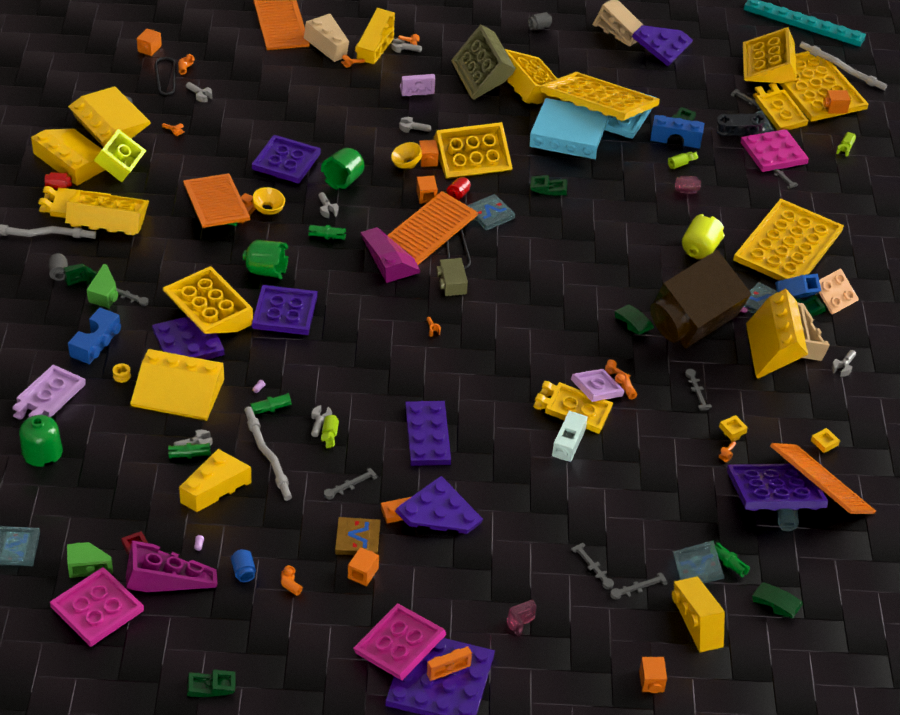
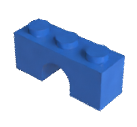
M655 115L650 141L667 143L670 135L678 134L684 139L683 146L700 149L704 123Z
M99 308L89 319L91 333L86 334L78 331L68 342L70 357L90 364L97 358L102 349L108 346L115 334L120 332L119 314Z

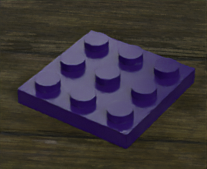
M273 135L252 163V170L300 183L321 154V148Z
M262 285L252 321V329L308 335L318 291Z
M189 317L152 325L154 335L162 352L204 360L224 355V348L217 333L204 334Z

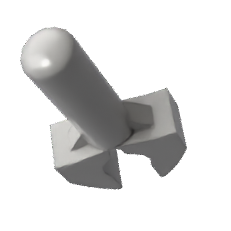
M398 38L393 39L391 48L395 52L401 53L404 49L416 52L422 51V46L408 44Z
M191 82L186 84L188 89L196 93V100L199 102H208L207 96L212 99V90L209 87L201 89Z
M413 117L401 118V122H399V128L403 132L409 133L411 129L431 131L430 125L413 122Z
M319 193V199L323 204L320 207L321 215L329 218L328 210H330L336 217L339 212L338 204H330L325 193Z
M850 350L842 361L835 359L832 364L833 373L837 369L843 368L840 377L848 376L852 370V366L849 363L856 356V352Z
M321 405L313 409L312 419H316L311 432L313 437H318L324 418L332 415L329 407L322 416L320 415Z
M201 429L196 430L194 438L174 442V446L187 445V443L192 445L210 443L211 446L213 442L210 432Z

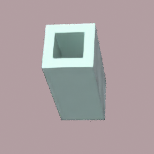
M572 411L568 412L554 441L553 457L569 462L572 461L585 433L588 416Z

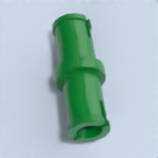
M330 225L325 227L309 226V231H311L309 236L342 240L346 238V234H344L346 233V228H333Z
M289 393L274 398L270 396L266 400L250 403L254 415L267 411L274 412L275 409L292 405Z
M187 443V445L168 446L170 451L168 452L169 459L180 457L192 459L195 456H210L211 454L210 443L194 445Z
M719 542L712 546L710 553L719 558L725 567H730L740 577L748 574L750 566L737 558L736 553L728 551Z

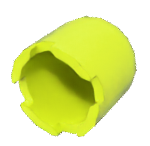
M704 214L697 215L683 235L682 246L684 251L692 258H705L714 252L724 238V226L713 216L709 218L705 217Z

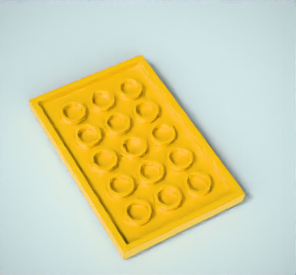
M808 51L795 54L797 78L790 82L779 83L811 122L865 110L869 105L832 62L819 56L815 57ZM828 90H847L851 100L848 113L828 114L826 107L823 105V99L826 97Z
M574 72L545 83L540 88V92L546 93L549 97H558L561 101L573 102L576 106H584L590 111L602 112L605 116H614L620 121H625L630 117L658 106L660 100L579 72Z
M780 199L735 253L733 260L779 281L800 275H808L843 231L844 225Z

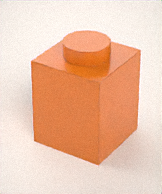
M147 28L137 37L138 52L152 56L162 46L160 32Z
M828 90L826 97L823 99V105L826 107L828 114L848 113L851 100L847 90Z
M436 140L419 141V146L422 150L421 167L438 166L439 152Z
M434 176L417 177L416 191L420 204L428 203L437 195L438 188Z
M360 547L348 564V579L367 586L379 569V555Z
M642 657L639 668L642 692H664L667 682L664 657Z

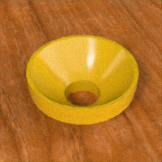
M403 143L393 150L391 159L395 166L411 169L420 161L422 150L417 143Z
M263 187L256 190L253 194V205L262 214H277L284 207L285 197L277 189ZM269 205L272 209H265L263 206Z

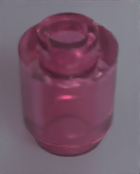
M697 176L676 177L675 191L696 194L697 190L700 191L701 180H698Z

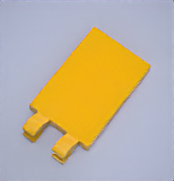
M776 83L769 84L771 90H767V93H765L762 86L755 87L757 93H754L753 97L756 103L778 131L807 126L809 120L785 89L780 90Z
M45 186L43 189L45 196L40 198L38 203L41 205L39 211L50 212V216L66 218L67 202L78 190L58 188L56 191L50 186Z
M544 381L540 394H537L533 407L538 410L545 409L546 414L565 420L569 411L588 416L586 429L600 434L612 409L613 402L607 400L592 402L579 389L560 382L556 386L549 381Z

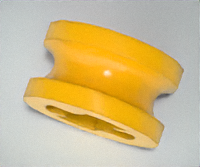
M123 363L115 365L113 367L114 380L120 383L127 382L131 378L130 367Z

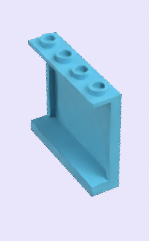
M545 98L530 133V147L596 160L597 148L605 127H608L610 116H605L599 111H590L584 106H576L574 103Z

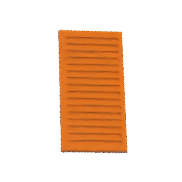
M253 0L266 50L310 46L309 42L304 39L305 27L297 0Z
M229 173L183 181L202 228L250 220L248 211Z
M441 191L387 236L410 254L417 265H419L478 216V212Z
M772 443L770 445L771 448L850 514H874L876 512L875 509L798 445Z

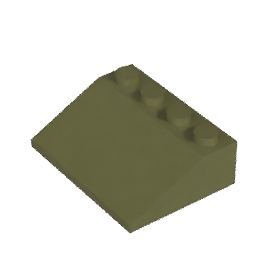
M481 24L451 60L472 99H476L506 82L516 70L495 32Z

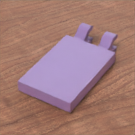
M52 365L17 397V403L13 406V410L17 412L13 417L21 420L28 409L32 410L29 417L33 415L52 417L86 385L85 379Z

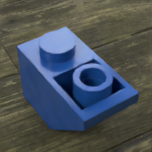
M818 274L800 275L775 282L777 292L787 289L794 298L810 297L821 292Z

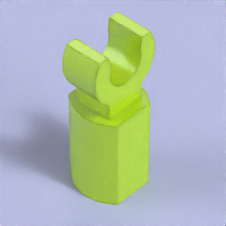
M847 132L841 144L838 145L836 154L843 151L847 157L856 139V135Z
M697 152L681 153L668 158L669 167L675 169L688 164L689 161L698 159Z
M328 415L324 418L321 440L326 441V449L335 446L334 437L337 435L339 424L336 415Z

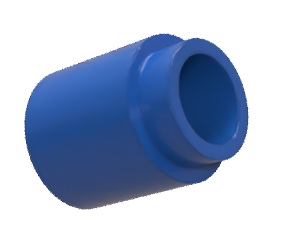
M237 550L231 556L235 577L240 582H249L254 579L256 573L252 554L248 550Z

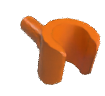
M413 34L411 37L398 36V39L410 42L413 45H417V41H420V37L417 34Z
M343 55L342 58L345 61L341 63L345 67H350L354 63H364L365 60L351 59L348 55Z
M182 123L176 126L162 124V127L172 130L175 136L185 133L181 129L184 127Z
M427 317L430 327L429 336H433V331L440 335V325L434 324L431 317Z
M612 359L607 361L605 371L609 375L623 372L616 368V361Z
M732 441L728 447L721 448V454L718 457L725 463L732 458L733 453L730 451L736 445V442Z

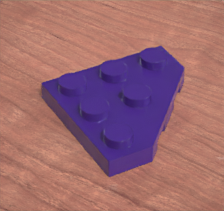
M641 25L631 36L666 66H669L693 42L681 30Z
M442 476L402 503L395 511L410 527H418V525L427 526L433 530H457L463 534L469 533L483 521V518Z

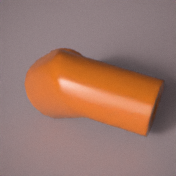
M188 54L179 60V74L185 75L187 73V68L192 66L195 60L193 55Z
M624 372L616 374L615 381L620 384L628 398H636L638 394L633 388L629 376Z
M287 565L281 572V584L284 588L298 596L302 592L303 587L294 581L295 568Z

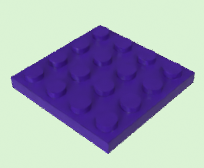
M734 464L727 466V473L745 509L751 511L759 509L775 511L779 509L798 510L800 508L818 510L820 508H827L828 500L823 491L792 464Z
M443 638L403 680L394 676L385 706L421 715H477L495 650ZM469 647L472 652L470 667L433 681L429 680L427 676L428 661L434 657L449 654L455 649Z

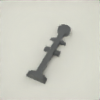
M738 89L732 92L731 96L734 97L736 95L748 101L749 105L754 104L757 106V109H760L755 99L740 93Z
M779 169L774 170L776 172L774 173L775 176L779 175L789 184L787 186L788 189L798 186L796 182L793 183L785 176L783 171Z
M116 288L118 294L122 295L120 298L124 299L127 297L131 299V303L137 301L141 306L148 305V298H140L138 295L130 294V291Z
M687 369L685 376L690 378L688 382L693 385L691 390L696 392L701 404L698 406V409L700 411L710 410L712 406L705 403L701 393L703 387H699L697 384L700 379H695V370Z
M369 468L366 470L367 473L353 480H346L344 484L336 485L334 489H326L324 497L332 499L337 493L343 495V490L347 488L353 490L355 489L353 485L370 477L375 480L377 476Z
M584 543L571 548L573 552H578L589 565L587 568L597 574L595 577L602 580L605 589L613 588L614 581L605 576L607 571H601L598 568L600 566L599 562L594 563L583 550L585 547Z
M660 572L656 578L641 583L636 581L633 582L632 586H623V589L614 588L611 590L610 596L612 599L618 600L621 598V595L627 594L630 597V592L637 590L638 593L643 592L642 588L661 582L663 586L668 583Z

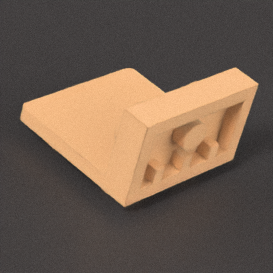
M842 269L819 280L821 286L819 294L831 314L858 301V297Z

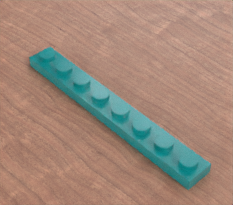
M747 0L744 5V10L858 47L862 45L866 34L858 30L823 21L813 16L804 15L801 12L773 5L772 3L760 0Z

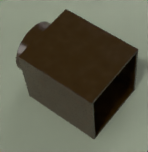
M716 250L663 283L656 299L650 306V313L660 333L670 342L676 343L680 341L686 349L738 316L751 296V292L720 252Z

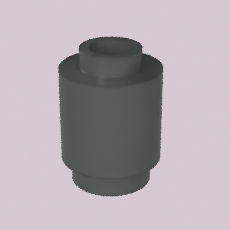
M547 12L535 14L528 18V25L531 30L534 29L536 31L549 28L552 24V17Z
M53 254L49 259L50 277L57 281L65 279L64 267L68 266V261L63 254Z

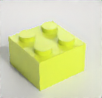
M118 129L94 161L119 181L123 182L146 150Z

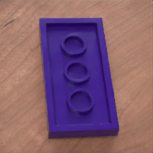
M445 401L406 402L405 409L411 466L451 465Z

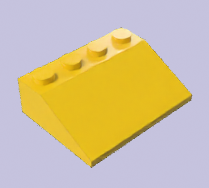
M789 27L743 42L745 81L784 83L797 78L795 42Z
M505 49L516 68L507 79V82L514 87L515 92L521 95L524 102L528 104L544 103L545 98L560 99L558 97H549L546 93L540 92L541 85L558 78L539 57Z
M115 86L83 95L68 106L75 118L103 147L118 129L132 139L151 124Z
M502 122L436 130L433 139L437 142L438 159L446 179L513 170Z
M75 129L43 130L31 137L33 154L57 172L68 173L72 177V183L76 186L105 171L104 168L94 161L102 149Z
M78 190L67 202L65 223H69L73 227H81L82 225L89 226L88 228L92 230L103 228L108 232L123 231L127 235H135V233L138 234L141 230L149 201Z
M211 266L163 287V291L204 334L238 332L252 325L253 308Z
M787 289L775 293L763 303L746 323L757 379L808 355L797 301Z
M148 349L141 364L131 406L207 421L224 381V364Z

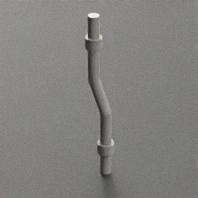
M801 42L799 46L815 57L819 56L834 63L847 73L867 82L866 84L872 87L876 86L885 91L888 86L878 81L872 75L868 76L853 69L838 58L821 51L815 45L811 46Z
M0 224V235L3 236L10 234L32 237L55 233L70 235L73 238L79 239L81 237L96 238L95 231L82 230L79 227L72 229L48 226L27 230Z
M246 407L244 411L248 419V428L254 435L258 449L271 462L276 476V485L281 489L284 500L288 501L292 498L288 487L289 481L287 476L283 474L277 456L265 445L260 431L261 425L258 418H255L252 407Z

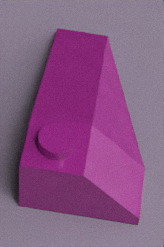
M378 227L361 232V236L386 283L420 273L414 258Z
M132 540L126 570V589L158 592L217 587L216 569L194 560L188 562L178 558L179 554L174 552L170 555L160 551V547L157 545Z

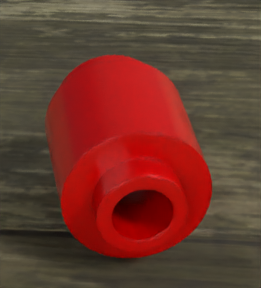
M50 172V174L45 175V186H50L54 190H58V188L68 189L72 186V177L68 173Z
M465 177L457 178L447 188V194L460 200L470 190V181Z

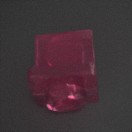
M533 599L509 609L507 624L511 630H514L517 636L522 635L524 624L535 619L537 606Z

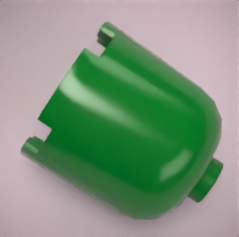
M343 148L337 151L321 164V172H324L326 177L325 182L336 190L347 188L364 171V160L361 154L352 148Z
M255 240L250 243L247 250H244L243 261H245L248 271L253 274L282 279L281 273L286 272L288 256H285V249H288V245L284 242Z
M33 415L21 424L19 431L22 456L25 458L26 463L32 466L43 467L45 466L44 463L51 461L55 463L61 457L63 452L58 425L53 418L46 415Z

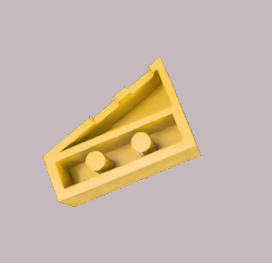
M381 8L376 9L363 36L356 45L357 59H364L365 62L371 64L377 62L394 39V12Z
M217 449L179 486L180 503L195 512L219 501V497L227 493H234L236 488L244 484L246 486L251 484V467Z
M698 576L674 581L672 599L676 603L699 652L724 647L725 611Z

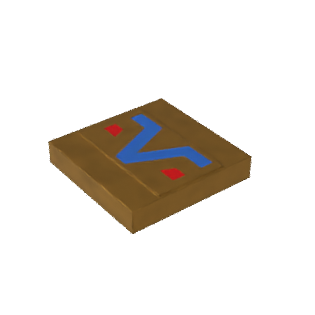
M339 517L335 554L355 555L360 547L378 554L380 520Z

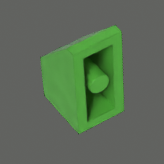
M103 264L86 291L89 303L110 308L112 303L118 298V291L108 266Z
M89 542L67 544V564L70 578L90 576L102 567L110 574H113L111 556Z

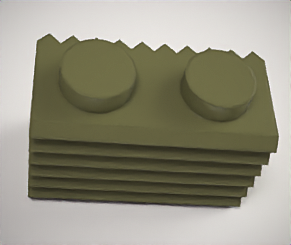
M462 258L440 260L439 266L436 267L437 277H441L439 279L440 289H444L445 296L466 295L468 280Z

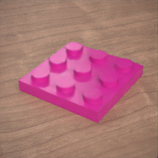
M787 129L741 137V144L762 172L808 164L809 158Z
M104 567L50 601L51 608L90 647L144 611V605Z
M397 603L353 649L357 655L396 678L403 680L446 636V632L442 627Z

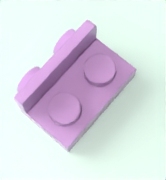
M435 75L402 76L400 84L402 96L434 94Z

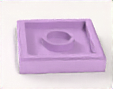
M604 369L572 374L571 380L592 402L622 397L624 394L621 386Z

